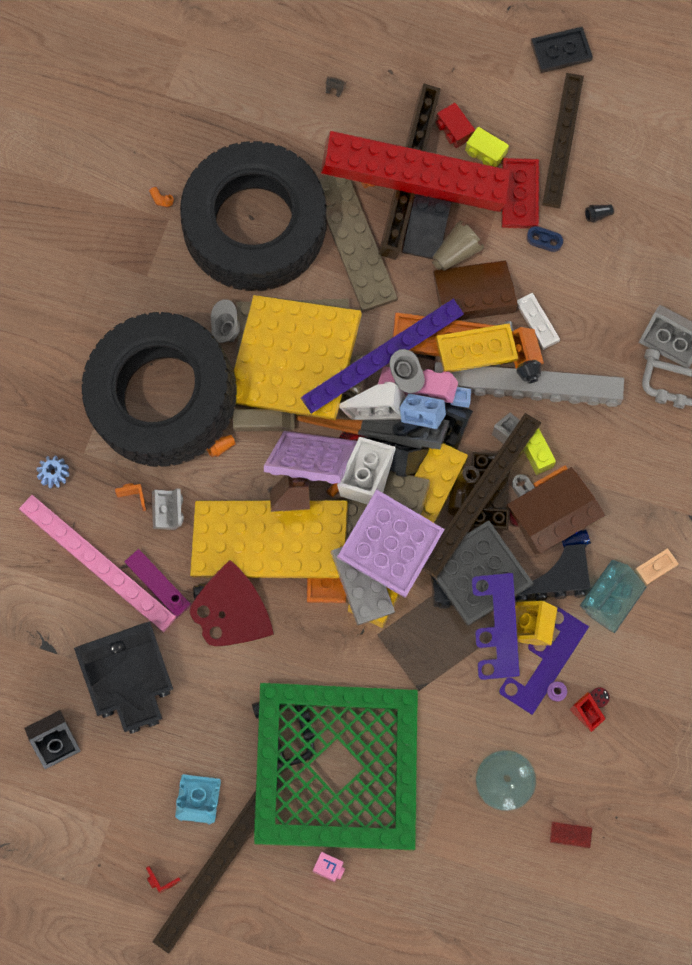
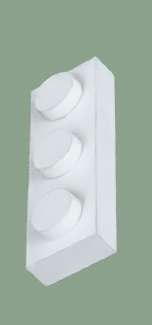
M531 293L517 300V307L530 329H535L541 348L544 350L558 343L560 338L534 294Z

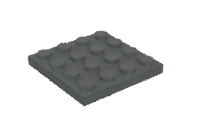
M490 521L485 522L468 533L437 578L434 577L467 626H470L494 610L493 595L475 596L473 594L472 579L474 577L513 573L515 596L533 586L532 580ZM479 580L476 583V589L480 592L486 591L489 587L486 580Z

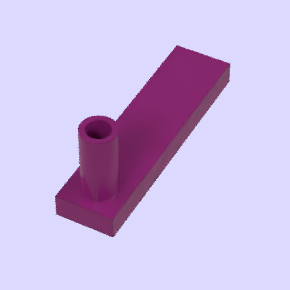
M139 549L124 561L131 571L176 618L191 606V603Z

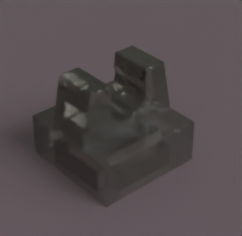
M328 76L325 83V93L330 94L331 89L335 88L337 90L336 96L340 97L346 88L347 81Z

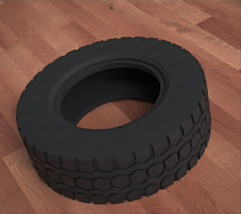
M245 141L241 142V144H231L227 148L226 146L220 148L216 153H211L207 156V159H203L198 164V168L196 167L183 189L180 217L186 247L193 260L201 267V270L225 286H233L234 289H245V291H264L267 288L274 289L278 288L279 285L283 286L289 283L291 279L295 280L301 275V272L304 273L310 267V264L314 262L324 242L327 209L322 185L314 170L309 164L307 165L305 160L300 156L297 157L296 153L291 150L287 151L285 147L280 145L275 146L273 143H263L262 141H253V143ZM253 188L273 192L285 201L292 214L286 229L275 239L263 244H243L229 238L216 222L218 211L222 204L233 194Z
M151 312L149 315L145 313L137 315L136 318L131 317L125 320L123 324L119 323L113 327L112 331L109 330L104 335V338L99 340L95 345L96 348L89 355L90 359L86 362L85 372H83L82 377L84 409L96 432L119 455L145 466L147 464V466L158 467V465L160 467L171 466L170 464L174 466L183 464V461L193 460L195 456L205 453L207 448L210 449L215 444V441L219 440L223 435V430L227 429L230 423L229 419H232L234 413L233 407L236 405L235 395H237L236 378L232 365L217 339L198 322L175 313L172 315L170 312H161V314L159 312ZM161 358L178 359L193 368L195 377L194 390L189 402L178 414L158 422L141 421L129 415L125 402L126 389L130 379L139 368L150 361Z

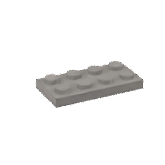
M342 547L331 551L357 626L395 613L386 586L338 559L337 556Z

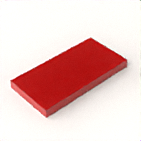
M503 158L502 169L510 170L506 204L502 208V228L530 229L535 226L539 227V159Z

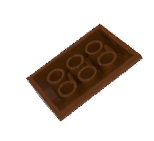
M506 260L454 267L445 271L442 269L433 270L439 307L454 299L464 315L456 319L457 321L516 312L517 299Z
M572 467L506 504L535 555L544 552L605 516L596 498Z

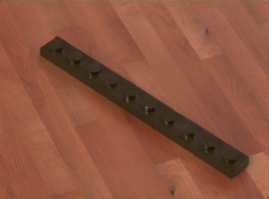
M524 413L442 533L422 570L435 578L439 576L541 426L540 421Z
M278 778L276 792L284 785ZM256 790L152 941L168 954L171 953L253 832Z

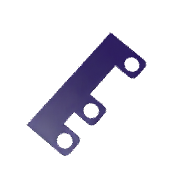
M513 573L476 576L472 579L473 594L475 596L493 595L495 627L479 628L476 630V645L479 648L496 647L497 659L482 660L478 663V676L481 680L520 676ZM479 580H486L489 587L486 591L480 592L476 589V583ZM483 632H489L492 635V640L487 644L482 643L479 639L480 634ZM485 664H491L494 667V672L489 676L482 673L481 669Z
M555 606L557 607V612L563 614L564 620L561 624H555L554 628L559 630L560 633L555 641L552 642V645H546L543 651H537L534 645H528V649L541 657L542 661L526 686L513 678H507L499 690L502 696L531 715L534 714L546 695L549 685L555 681L589 628L588 625L558 606ZM509 683L515 684L518 689L517 693L513 696L505 692V687Z

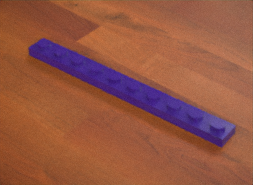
M454 299L450 300L303 395L301 400L310 413H314L389 364L391 356L396 351L412 349L464 315Z

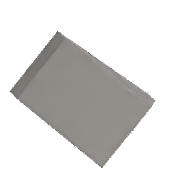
M509 413L495 424L492 435L504 444L520 420L512 413Z

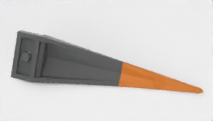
M296 416L297 421L419 449L429 447L441 450L449 427V421L442 420L437 429L421 427L408 433L406 436H397L393 433L392 428L401 419L330 420L318 417Z

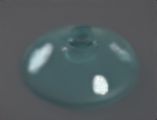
M507 750L497 751L487 756L480 764L476 774V786L479 795L489 806L502 811H511L522 807L532 797L536 786V776L532 765L522 755ZM505 775L510 776L511 781L505 782L503 777Z

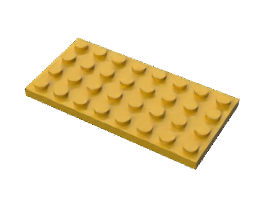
M195 501L190 576L212 578L231 560L247 578H340L331 551L343 547L347 541L348 501H310V509L271 512L270 501Z

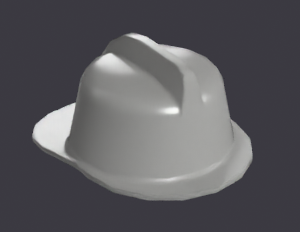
M230 300L218 301L211 312V333L219 343L234 342L241 330L240 323L237 320L236 306Z
M406 349L396 351L391 356L389 362L395 383L403 392L416 393L420 391L424 386L425 378L416 355Z

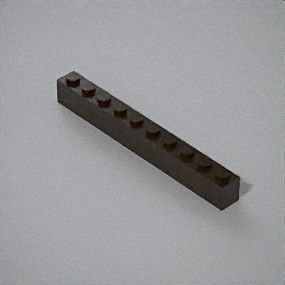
M423 83L418 94L405 147L426 151L441 88ZM394 189L378 253L380 256L394 260L397 259L401 251L415 194Z

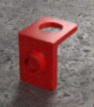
M146 867L150 875L147 878L152 889L156 887L160 894L181 882V879L178 877L161 887L151 867Z

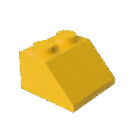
M544 601L515 602L517 642L536 646L552 645L557 607Z

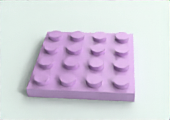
M284 431L264 464V472L271 473L272 475H287L292 478H308L311 481H327L331 484L341 483L347 463L357 441Z
M376 489L337 558L405 598L445 529Z

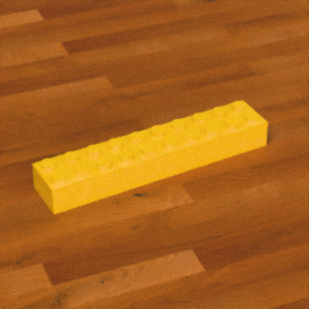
M444 443L441 450L429 448L427 455L414 476L429 479L431 482L421 516L436 524L451 494L454 483L467 462V454ZM387 588L394 607L399 594ZM349 605L348 612L352 613L351 607ZM389 615L370 621V623L383 628Z

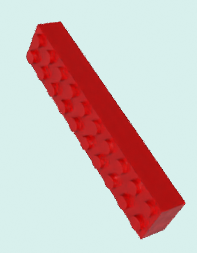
M330 131L326 139L321 174L500 212L506 204L510 170L335 131Z

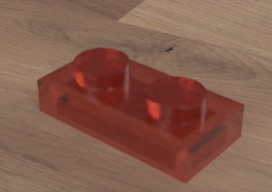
M552 822L549 843L589 849L591 846L592 828Z

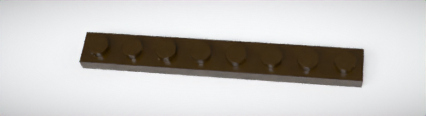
M566 73L542 206L558 209L561 207L584 79L582 75Z

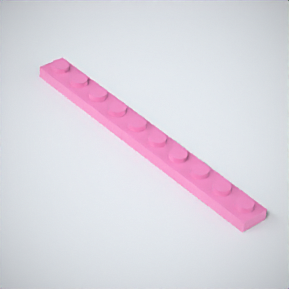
M31 495L19 508L23 514L163 633L176 619L175 615L36 497Z

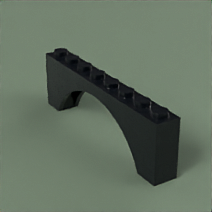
M585 544L565 546L556 564L544 575L533 580V586L515 596L516 602H525L528 599L543 601L548 597L564 599L567 596L573 595L576 598L585 597L591 589ZM430 575L434 607H439V609L450 608L452 603L434 577Z

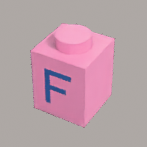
M321 852L313 872L335 882L337 878L341 879L345 868L342 867L344 862Z

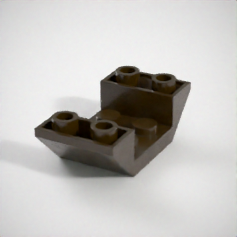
M472 453L471 466L479 471L480 478L497 453ZM510 471L472 527L478 528L485 522L490 521L495 529H508L509 510L506 504H508Z

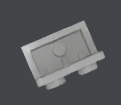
M181 489L152 491L153 529L176 530L182 525L184 516L181 513V505L183 503Z

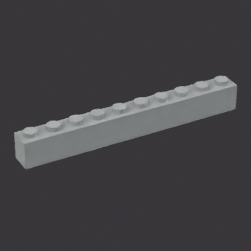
M435 362L434 372H444L442 363ZM485 366L451 372L458 381L457 387L471 389V393L477 396L491 394L494 397L512 396L514 399L527 397L535 401L550 399L552 402H560L564 400L572 404L588 402L589 405H598L600 403L606 404L609 407L621 405L623 400L624 378L541 371L538 381L528 384L517 374V369Z

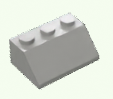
M659 305L639 343L650 349L657 350L668 359L689 368L692 363V321Z

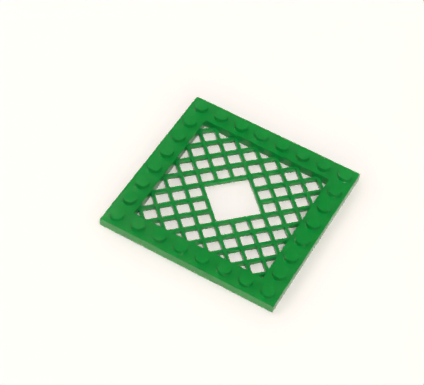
M260 683L254 845L414 851L416 843L418 690ZM279 705H286L279 711ZM292 705L306 707L298 713ZM312 706L325 708L318 714ZM288 707L296 715L289 722L281 715ZM332 707H341L345 709L339 714H337L332 709ZM308 708L315 715L309 723L301 716ZM351 708H363L364 710L357 715ZM327 709L335 716L329 724L321 717ZM371 709L385 710L377 716ZM347 710L355 717L348 725L341 718ZM391 710H397V716ZM366 711L375 718L368 726L360 718ZM386 712L394 719L388 726L380 719ZM279 718L286 724L280 731H278ZM297 718L306 725L299 732L291 726ZM317 719L325 725L319 733L310 726ZM337 719L345 727L339 734L330 727ZM357 720L365 728L358 735L350 728ZM376 721L384 728L378 736L370 729ZM397 722L395 736L389 728ZM287 727L295 734L288 742L281 735ZM307 728L315 735L308 743L300 735ZM327 729L335 736L328 744L320 736ZM346 730L355 737L348 745L340 737ZM366 731L375 738L368 745L360 739V736ZM386 731L394 739L388 746L379 739ZM278 737L285 744L279 751ZM297 737L305 745L299 752H296L290 745ZM317 738L325 746L318 753L310 746ZM338 739L364 768L335 794L309 765ZM356 740L364 747L358 755L350 748ZM376 741L384 748L377 756L369 748ZM395 742L396 756L389 749ZM286 747L294 754L288 762L280 755ZM306 748L314 755L308 763L300 756ZM366 750L374 758L368 765L359 758ZM386 751L394 759L387 766L379 759ZM277 758H279L284 763V766H282L278 771ZM295 758H298L304 764L298 772L289 765ZM375 761L384 768L377 776L369 769ZM395 762L396 776L388 769ZM286 767L294 774L287 782L279 775ZM306 768L314 775L307 783L299 776ZM365 771L374 778L367 785L359 778ZM385 771L393 778L387 786L379 779ZM278 778L284 785L276 792ZM295 778L304 785L297 792L288 785ZM316 778L324 786L317 793L309 786ZM355 780L363 787L357 795L349 788ZM375 781L383 788L376 796L368 788ZM394 782L395 795L388 789ZM285 787L293 794L287 802L278 795ZM305 788L313 795L307 803L299 797V794ZM325 789L333 796L326 804L318 796ZM344 790H347L353 797L346 805L338 797ZM365 790L373 798L367 805L358 798ZM385 791L393 798L387 806L378 799ZM295 797L303 805L296 813L288 806ZM276 798L283 804L277 811ZM315 798L323 806L316 814L308 806ZM335 799L343 806L336 815L328 807ZM355 800L363 807L357 815L348 808ZM374 801L383 808L376 816L368 809ZM394 802L395 816L388 810ZM285 807L293 815L287 822H284L277 815ZM305 808L313 816L306 823L298 816ZM324 809L333 816L326 824L318 817ZM344 810L353 817L346 825L338 818ZM364 811L373 818L366 826L358 819ZM384 812L393 819L386 826L378 819ZM275 818H276L281 824H275ZM296 818L301 825L288 824ZM316 819L322 826H311L309 824ZM336 820L342 827L328 825ZM355 820L361 827L348 826ZM376 821L381 828L368 827ZM395 822V829H389V827Z

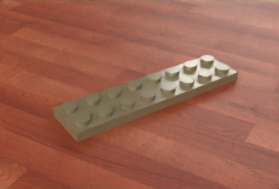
M330 175L320 178L319 181L326 199V221L362 313L396 302V293L382 258L378 254L377 245L351 180Z

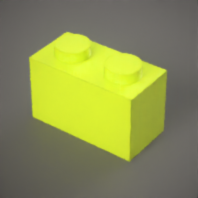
M477 127L467 141L465 151L472 158L481 160L484 165L498 167L506 156L509 145L482 128Z
M538 429L524 449L536 475L554 468L556 463L540 429Z

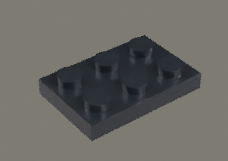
M583 26L531 38L530 41L540 73L589 62L593 59Z

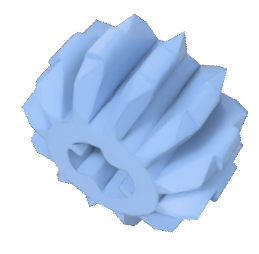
M47 456V462L40 461L42 467H37L36 469L39 472L37 478L42 480L41 484L43 486L48 484V487L52 488L53 484H55L59 488V482L66 483L64 477H69L70 475L67 472L69 466L64 464L63 458L58 460V457L54 456L51 460ZM54 469V470H55V474L52 475V474H51V470Z

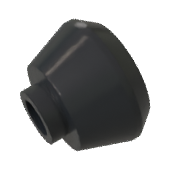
M529 360L518 365L516 372L524 382L528 384L535 383L541 376L542 365L537 360Z

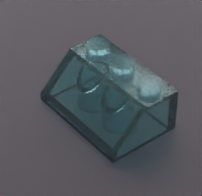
M611 560L580 604V607L593 620L612 633H615L647 587L629 565Z

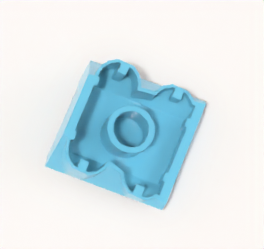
M181 775L175 817L180 821L202 822L209 825L214 823L221 780Z

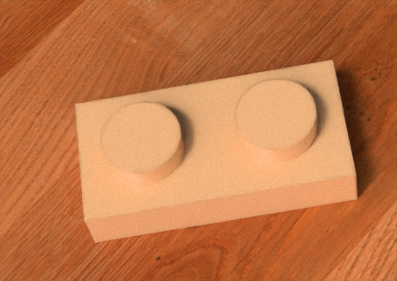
M667 548L637 567L635 571L647 586L677 567L679 563Z

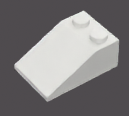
M385 382L384 384H377L340 403L339 408L351 420L401 419L400 406L407 396L395 383Z
M359 437L347 463L344 477L341 483L337 484L340 496L368 504L376 489L383 493L396 448Z

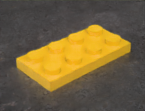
M510 323L436 336L437 347L443 371L451 373L518 360Z

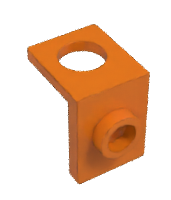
M129 483L123 485L122 488L115 489L117 498L140 494L143 511H146L141 484L134 485Z

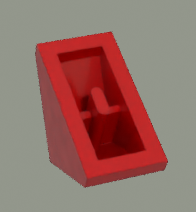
M588 692L570 709L591 732L605 720L604 715Z

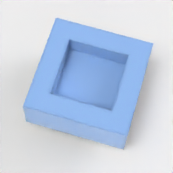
M457 387L453 403H450V405L469 408L471 389Z

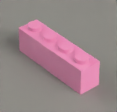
M383 367L378 384H384L385 382L395 383L390 367ZM426 369L423 371L425 382L421 390L416 393L403 392L406 396L414 394L453 403L458 381L450 372L436 373Z

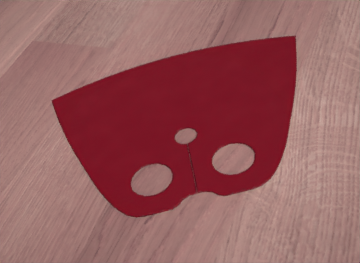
M231 560L210 579L190 607V616L196 624L202 627V636L207 644L211 646L245 643L274 635L269 615L259 594L245 574ZM202 605L207 606L210 610L206 618H201L197 614L198 608ZM221 611L226 614L224 618L219 617ZM216 626L222 630L220 638L214 639L210 636L209 633L212 627Z

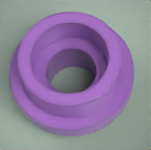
M553 682L549 685L547 694L551 700L559 702L566 697L567 688L561 682ZM559 688L561 694H555L554 689Z

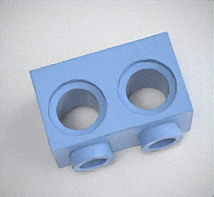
M408 394L400 406L401 422L437 429L446 416L445 402L441 399Z

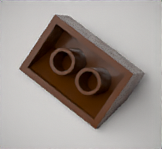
M284 475L270 490L271 512L310 509L308 478H292Z

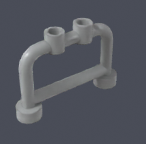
M646 349L644 358L647 360L642 379L644 391L648 395L656 397L655 402L660 404H666V401L669 400L673 401V406L679 409H684L685 405L692 406V398H687L682 394L668 393V391L663 389L656 390L651 388L649 384L653 367L691 377L692 369L659 361V351Z

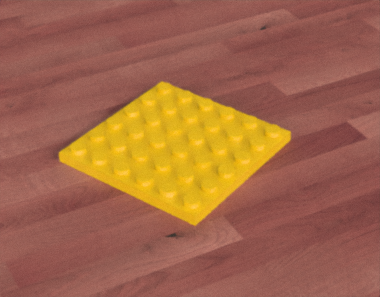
M253 295L234 368L237 385L236 404L336 420L342 394L312 414L301 400V397L349 366L362 315L361 311Z

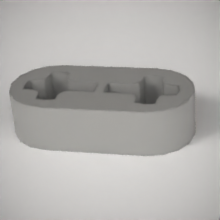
M519 474L512 481V488L518 497L535 488L525 475ZM517 480H519L520 482H523V481L525 482V483H524L525 491H524V489L522 488V486H519V487L516 486L517 483H518Z

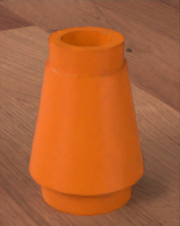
M223 436L216 440L210 449L207 448L211 457H218L234 446L235 440L233 436Z

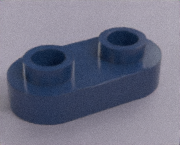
M538 226L528 230L526 238L530 245L550 252H557L561 249L563 238L559 233ZM533 236H537L539 239L535 240ZM550 242H555L556 245L553 246Z

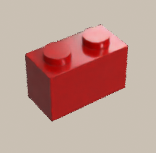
M454 102L437 112L436 125L439 130H443L446 134L449 144H453L457 149L467 143L475 129L458 105Z

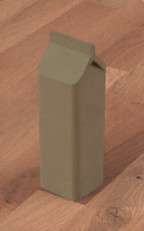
M234 409L233 430L234 432L294 430V414L268 409Z

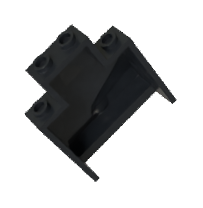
M150 621L74 648L97 716L102 715L103 718L114 715L113 711L117 710L124 732L129 731V734L140 731V727L148 724V727L160 724L159 720L162 719V715L155 696L159 695V698L170 695V690H173V686Z

